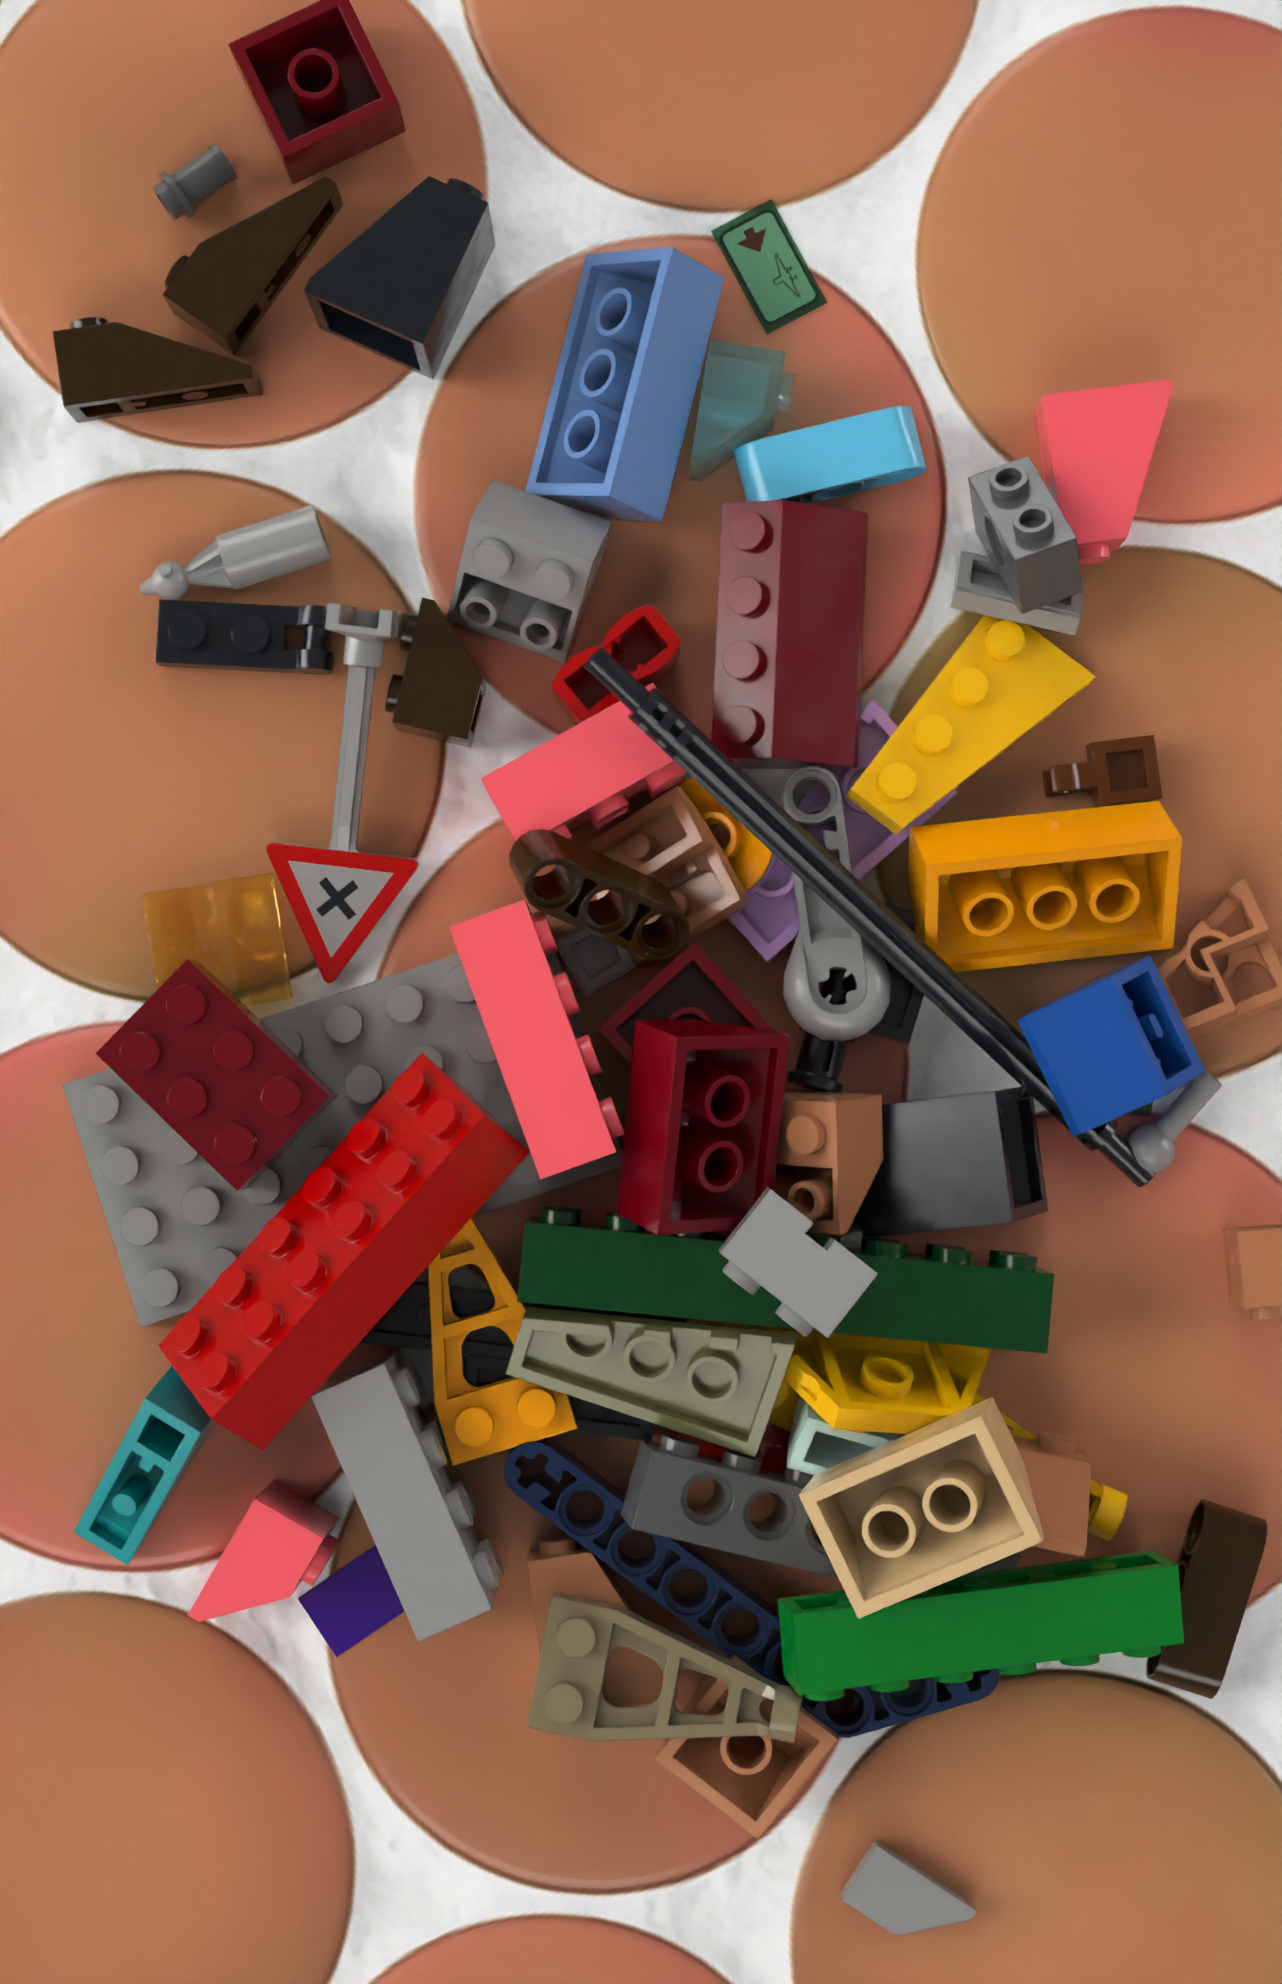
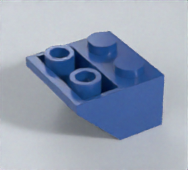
M1150 955L1098 975L1017 1019L1073 1137L1160 1099L1206 1072Z

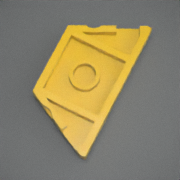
M754 1325L753 1329L797 1333L795 1347L783 1379L833 1429L849 1430L855 1433L882 1432L908 1434L972 1406L992 1349L842 1333H831L827 1338L819 1331H811L805 1337L791 1328Z

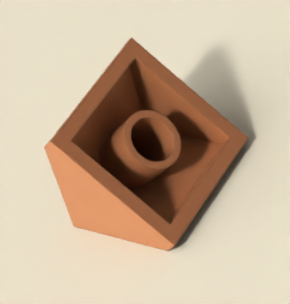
M733 1655L729 1659L759 1674L753 1668H751L749 1665L743 1662L740 1658H738L736 1655ZM708 1675L697 1685L682 1712L706 1715L721 1713L727 1703V1686L720 1679ZM766 1698L762 1701L760 1712L763 1718L771 1719L774 1700ZM801 1706L794 1743L775 1740L765 1736L664 1739L654 1759L759 1839L835 1745L839 1735Z

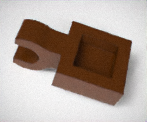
M1154 735L1091 742L1086 745L1088 762L1050 766L1049 770L1042 771L1045 797L1092 790L1094 807L1151 802L1162 798Z

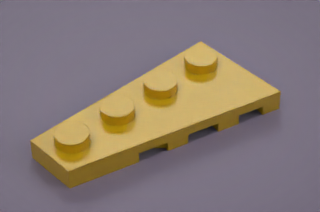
M984 615L846 794V797L897 835L954 791L976 771L999 756L1026 732L1031 731L1049 717L1053 711L1071 697L1076 696L1096 676L1029 625Z

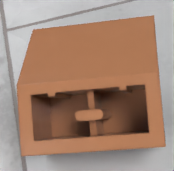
M785 1089L774 1192L813 1222L807 1232L833 1235L846 1234L883 1161L882 1095Z

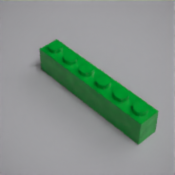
M1154 1550L965 1574L859 1619L845 1590L778 1598L784 1678L799 1695L805 1694L807 1699L814 1701L839 1699L845 1695V1689L870 1686L871 1690L877 1692L901 1691L910 1686L909 1680L933 1677L935 1681L940 1683H962L973 1679V1672L997 1669L999 1673L1007 1675L1028 1674L1037 1669L1036 1663L1060 1660V1663L1068 1666H1088L1098 1663L1100 1661L1099 1655L1122 1652L1123 1655L1133 1658H1147L1161 1654L1162 1646L1184 1643L1178 1564Z

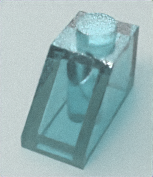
M709 340L691 453L689 480L701 482L735 458L734 451L737 448L759 440L771 432L776 411H789L794 374L782 372L785 351Z

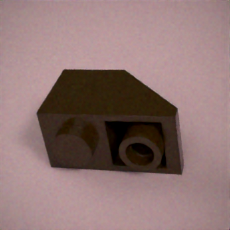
M422 598L419 613H408L404 623L400 649L408 651L409 654L403 676L397 674L392 676L387 693L385 711L394 713L392 723L398 731L471 748L486 686L482 676L435 600Z

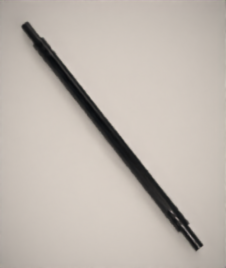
M600 647L583 667L630 710L628 718L1069 1130L1026 1038L656 688L648 691L604 648ZM1114 1120L1075 1136L1090 1151L1098 1149L1138 1187L1147 1184L1155 1175V1173L1149 1172L1139 1165L1130 1144L1115 1131L1117 1123Z

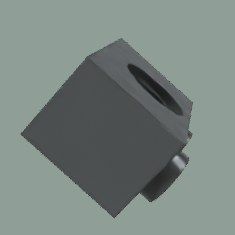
M1029 456L968 477L975 532L1020 613L1024 614L1082 593L1077 537Z

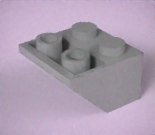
M492 479L470 518L446 620L565 663L598 574L612 522Z

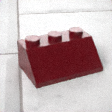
M693 1019L636 1020L617 1214L656 1235L730 1231L736 1228L767 1187L774 1191L790 1044L789 1034Z

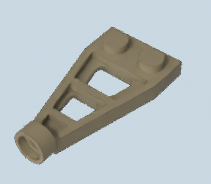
M555 1592L551 1597L527 1727L587 1741L765 1736L775 1740L794 1743L803 1695H799L793 1687L777 1684L618 1605ZM629 1647L658 1663L663 1672L661 1694L656 1701L646 1706L617 1707L611 1705L605 1699L603 1687L609 1655L614 1649ZM692 1669L723 1681L728 1689L725 1709L716 1715L679 1711L674 1705V1699L681 1671ZM766 1698L774 1700L771 1719L763 1718L760 1712V1705Z

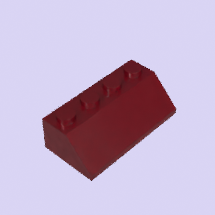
M787 500L722 503L711 741L740 769H795L807 766L857 768L868 514L863 511Z

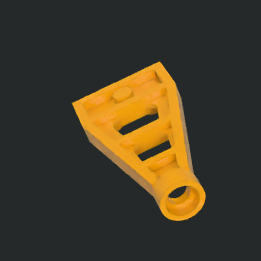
M472 1216L428 1265L434 1405L453 1466L511 1449L527 1442H534L568 1432L578 1427L570 1396L516 1377H510L480 1387L471 1385L465 1379L462 1345L465 1337L471 1331L487 1326H495L502 1329L509 1336L513 1345H515L520 1325L527 1309L524 1302H517L518 1292ZM475 1264L482 1269L495 1298V1305L490 1310L461 1318L454 1313L452 1308L448 1277L454 1268Z

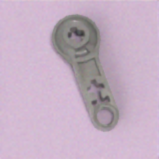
M807 766L796 770L789 776L784 786L783 809L802 827L815 828L829 821H834L836 832L823 830L822 832L824 848L830 854H837L838 861L852 873L841 790L837 780L829 771L821 767ZM806 780H817L823 783L830 794V802L827 808L814 815L801 812L795 806L792 798L795 787ZM792 871L799 931L784 972L783 996L789 1014L804 1031L822 1040L847 1041L865 1035L881 1021L890 1003L892 980L886 962L870 943ZM834 969L845 971L843 979L845 980L851 976L856 985L855 990L846 994L845 1004L842 1005L829 1003L832 996L828 995L824 999L819 991V984L827 982L830 975L829 971Z

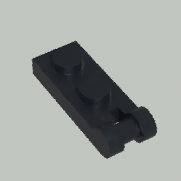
M159 599L156 663L159 666L332 674L334 653L328 651L330 630L325 629L327 606L303 605L298 607ZM288 629L304 630L303 649L287 650Z

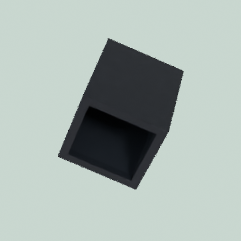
M428 176L309 279L304 292L319 328L434 379L496 245L489 204L483 200V194L472 185L458 179L451 178L446 184Z
M1022 1086L882 1104L883 1161L855 1216L856 1221L862 1223L863 1238L1014 1223L1048 1211L1034 1099Z

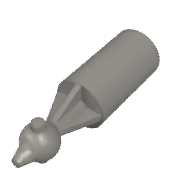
M313 505L216 535V540L187 565L183 566L174 561L164 562L157 566L152 577L139 585L142 595H160L165 599L171 600L185 595L190 584L238 590L331 560V556L316 510Z

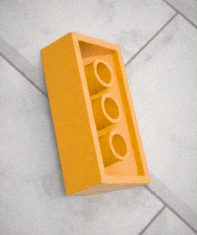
M1160 801L909 827L908 886L912 911L915 916L916 935L955 972L1173 949L1182 837Z

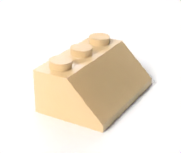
M993 1397L815 1474L799 1493L800 1500L858 1619L1037 1545L1044 1540L1023 1458Z

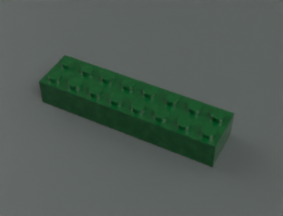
M543 1206L540 1211V1217L530 1216L525 1221L517 1302L794 1329L775 1313L782 1303L779 1299L762 1286L754 1295H751L722 1272V1269L729 1260L720 1254L718 1249L729 1237L728 1235L710 1234V1232L656 1235L616 1212H607L605 1223L580 1221L581 1209ZM805 1233L820 1246H823L830 1236L841 1244V1238L833 1234ZM862 1237L861 1248L845 1247L878 1274L832 1333L1047 1354L1054 1273L1037 1267L1038 1257L1028 1256V1253L990 1249L988 1261L971 1259L972 1251L965 1250L964 1247L926 1243L925 1255L906 1253L907 1244H902L898 1240Z

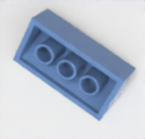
M673 247L586 254L531 466L526 492L580 511L615 520H663L682 442L686 434V426L697 383L701 375L709 336L717 312V305L724 282L723 276Z

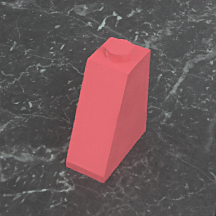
M1170 379L1044 394L1034 410L1043 482L1077 537L1079 566L1097 564L1109 560L1110 552L1116 551L1128 536L1172 393Z

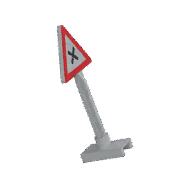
M327 603L325 629L346 635L343 664H348L349 667L330 846L322 848L271 842L266 846V852L326 983H332L337 979L419 867L418 861L414 858L360 852L357 848L376 668H382L384 640L401 639L407 613L380 609L379 613L357 610V607Z

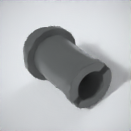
M212 144L208 147V150L170 176L165 171L159 175L161 182L154 186L153 190L174 220H177L184 214L191 218L194 216L192 208L211 196L229 181L232 182L237 179V175L216 144Z

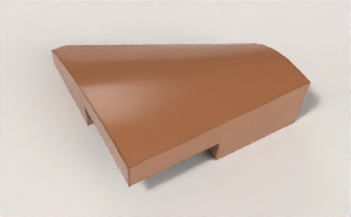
M1246 879L1235 882L1230 887L1228 896L1205 922L1203 920L1199 922L1188 935L1187 942L1175 956L1168 957L1158 969L1159 975L1191 1041L1282 1005V964L1268 938L1270 929Z

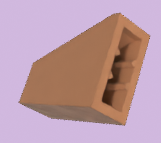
M568 1534L539 1540L540 1549L529 1551L526 1562L540 1655L551 1597L555 1592L618 1605L639 1615L608 1565ZM618 1647L609 1655L603 1695L611 1705L617 1707L653 1703L661 1694L663 1672L658 1663L652 1658L629 1647ZM678 1684L675 1699H678Z

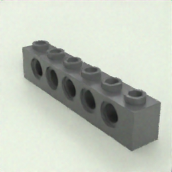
M662 1434L660 1444L641 1439L621 1512L622 1518L632 1529L838 1578L819 1537L812 1536V1522L799 1497V1493L814 1475L789 1469L787 1465L784 1474L760 1469L762 1459L734 1450L725 1449L722 1459L699 1454V1443L674 1435ZM700 1478H712L715 1487L711 1499L701 1506H688L686 1495L691 1484ZM764 1493H774L776 1504L772 1514L762 1521H750L749 1509L754 1499ZM1021 1551L967 1574L1017 1568Z

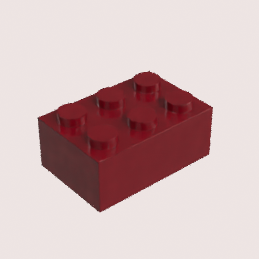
M187 959L95 1053L236 1191L250 1188L338 1097L328 1085L202 963Z

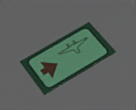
M772 199L711 231L766 334L827 303Z

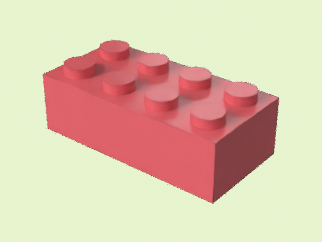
M524 899L450 926L451 935L540 1180L617 1152L618 1149L614 1138L624 1135L625 1131L613 1098L609 1097L600 1101L591 1076L600 1074L603 1071L590 1036L587 1034L577 1038L569 1015L578 1013L581 1010L566 972L554 976L547 955L559 950L546 914L542 911L532 913Z

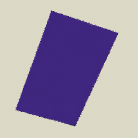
M376 1546L298 1598L336 1657L404 1612Z

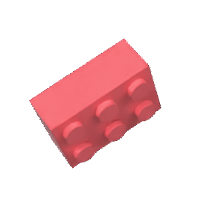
M651 683L645 688L650 691L656 687L654 683ZM619 701L482 777L481 781L515 842L527 832L539 829L553 831L572 840L573 836L571 834L591 822L598 831L620 820L630 812L627 808L629 806L628 802L647 791L652 800L662 796L685 780L683 776L686 774V771L628 718L630 710Z

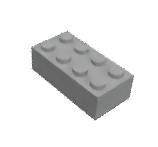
M396 1351L328 1381L311 1398L416 1639L420 1642L491 1610L498 1586H500L498 1576L504 1574V1571L491 1540L487 1538L479 1541L475 1532L472 1517L478 1515V1511L464 1479L454 1482L447 1468L446 1458L450 1455L438 1420L430 1423L426 1420L420 1406V1399L426 1396V1392L418 1371L412 1361L402 1364Z

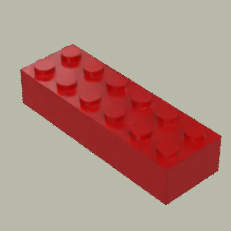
M421 1053L406 1071L397 1077L394 1084L362 1120L353 1126L349 1134L326 1160L308 1176L305 1183L273 1219L264 1225L261 1232L237 1259L220 1274L216 1282L193 1308L175 1324L172 1331L158 1347L211 1420L263 1451L530 1152L468 1090Z

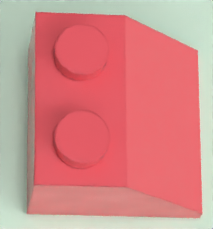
M272 1480L253 1500L189 1611L188 1616L201 1622L289 1598L301 1581L313 1586L340 1542L339 1539L330 1535L339 1517L277 1481Z

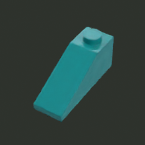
M173 1366L168 1369L145 1397L74 1530V1533L126 1565L134 1558L215 1424V1421L211 1420Z

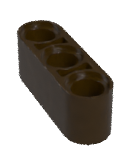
M544 829L532 830L520 836L513 844L509 854L510 866L529 904L537 910L647 959L656 961L669 959L685 947L690 936V925L669 889L660 881L553 831ZM556 864L551 872L542 876H535L545 866ZM603 890H609L604 897L590 901L595 894ZM661 915L656 921L645 924L650 918Z
M1204 1499L1200 1500L1191 1516L1176 1563L1179 1568L1184 1643L1162 1646L1161 1654L1148 1657L1146 1664L1148 1679L1212 1699L1217 1694L1226 1673L1263 1555L1267 1538V1522L1265 1519Z

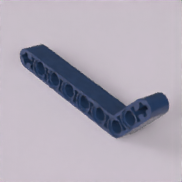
M549 1437L511 1448L504 1465V1477L507 1486L516 1496L731 1658L733 1655H736L763 1677L777 1684L792 1687L784 1678V1674L778 1672L774 1667L777 1655L782 1652L779 1611L689 1542L649 1533L656 1544L652 1553L642 1559H631L625 1556L620 1550L618 1543L626 1532L634 1530L621 1516L626 1494ZM538 1453L545 1455L547 1461L544 1470L558 1482L562 1478L563 1471L566 1470L572 1474L563 1483L556 1501H552L548 1497L552 1493L553 1483L543 1475L537 1473L531 1480L521 1475L524 1462L519 1458L523 1455L528 1459H533ZM590 1490L602 1499L604 1509L595 1519L589 1521L580 1520L569 1511L567 1505L569 1498L575 1492ZM694 1569L706 1578L707 1584L698 1596L683 1598L671 1589L670 1582L673 1576L681 1570ZM737 1608L747 1609L758 1618L755 1629L750 1634L742 1637L732 1636L722 1627L724 1617L730 1611ZM997 1669L975 1671L973 1679L952 1684L944 1683V1685L937 1687L933 1677L923 1678L919 1688L914 1693L901 1697L891 1692L873 1691L870 1689V1686L851 1688L860 1694V1701L853 1711L846 1714H835L826 1707V1701L809 1700L805 1697V1694L803 1695L801 1706L838 1734L839 1737L851 1738L981 1700L990 1695L995 1689L1000 1673Z

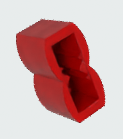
M653 605L634 609L621 617L611 627L601 646L588 648L573 656L563 665L551 686L554 699L577 725L620 701L583 667L600 647L604 648L637 681L646 687L651 683L656 684L672 669L680 653L681 639Z

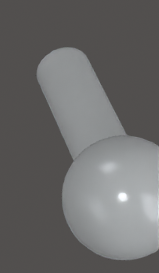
M1206 1071L1190 1082L1155 1124H1142L1129 1133L1126 1141L1130 1144L1133 1154L1142 1168L1156 1174L1170 1166L1176 1153L1174 1140L1221 1088V1082Z

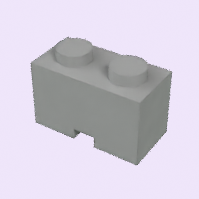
M767 1187L718 1249L720 1254L729 1260L722 1269V1272L751 1295H754L762 1286L779 1299L782 1303L775 1313L803 1336L807 1337L815 1328L828 1338L878 1273L831 1236L823 1246H820L805 1234L813 1222Z

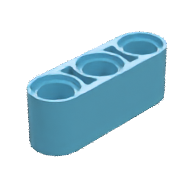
M911 406L885 408L762 438L742 445L734 451L746 502L787 500L813 504L914 478L927 470Z

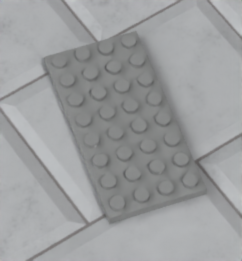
M556 952L548 954L554 976L563 973ZM458 953L259 1019L328 1085L338 1097L248 1189L236 1191L111 1068L62 1084L140 1327L189 1312L216 1282L220 1274L237 1259L261 1232L264 1225L273 1219L305 1183L308 1176L326 1160L349 1134L353 1126L362 1120L394 1084L397 1077L406 1071L421 1053L468 1090L530 1152ZM577 1014L569 1015L577 1038L584 1036ZM597 1075L591 1077L601 1101L604 1099ZM614 1138L618 1149L617 1152L541 1180L532 1155L529 1153L473 1217L621 1168L623 1153L618 1138Z

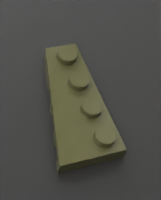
M527 1307L506 1374L756 1457L795 1347L797 1333Z

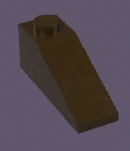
M325 176L202 241L190 257L187 255L180 257L166 277L165 287L167 289L163 293L173 313L235 356L342 208L343 202L336 183Z
M87 317L71 322L70 329L53 331L63 406L77 423L262 395L261 382L252 365L118 322L108 323L107 319L100 317Z

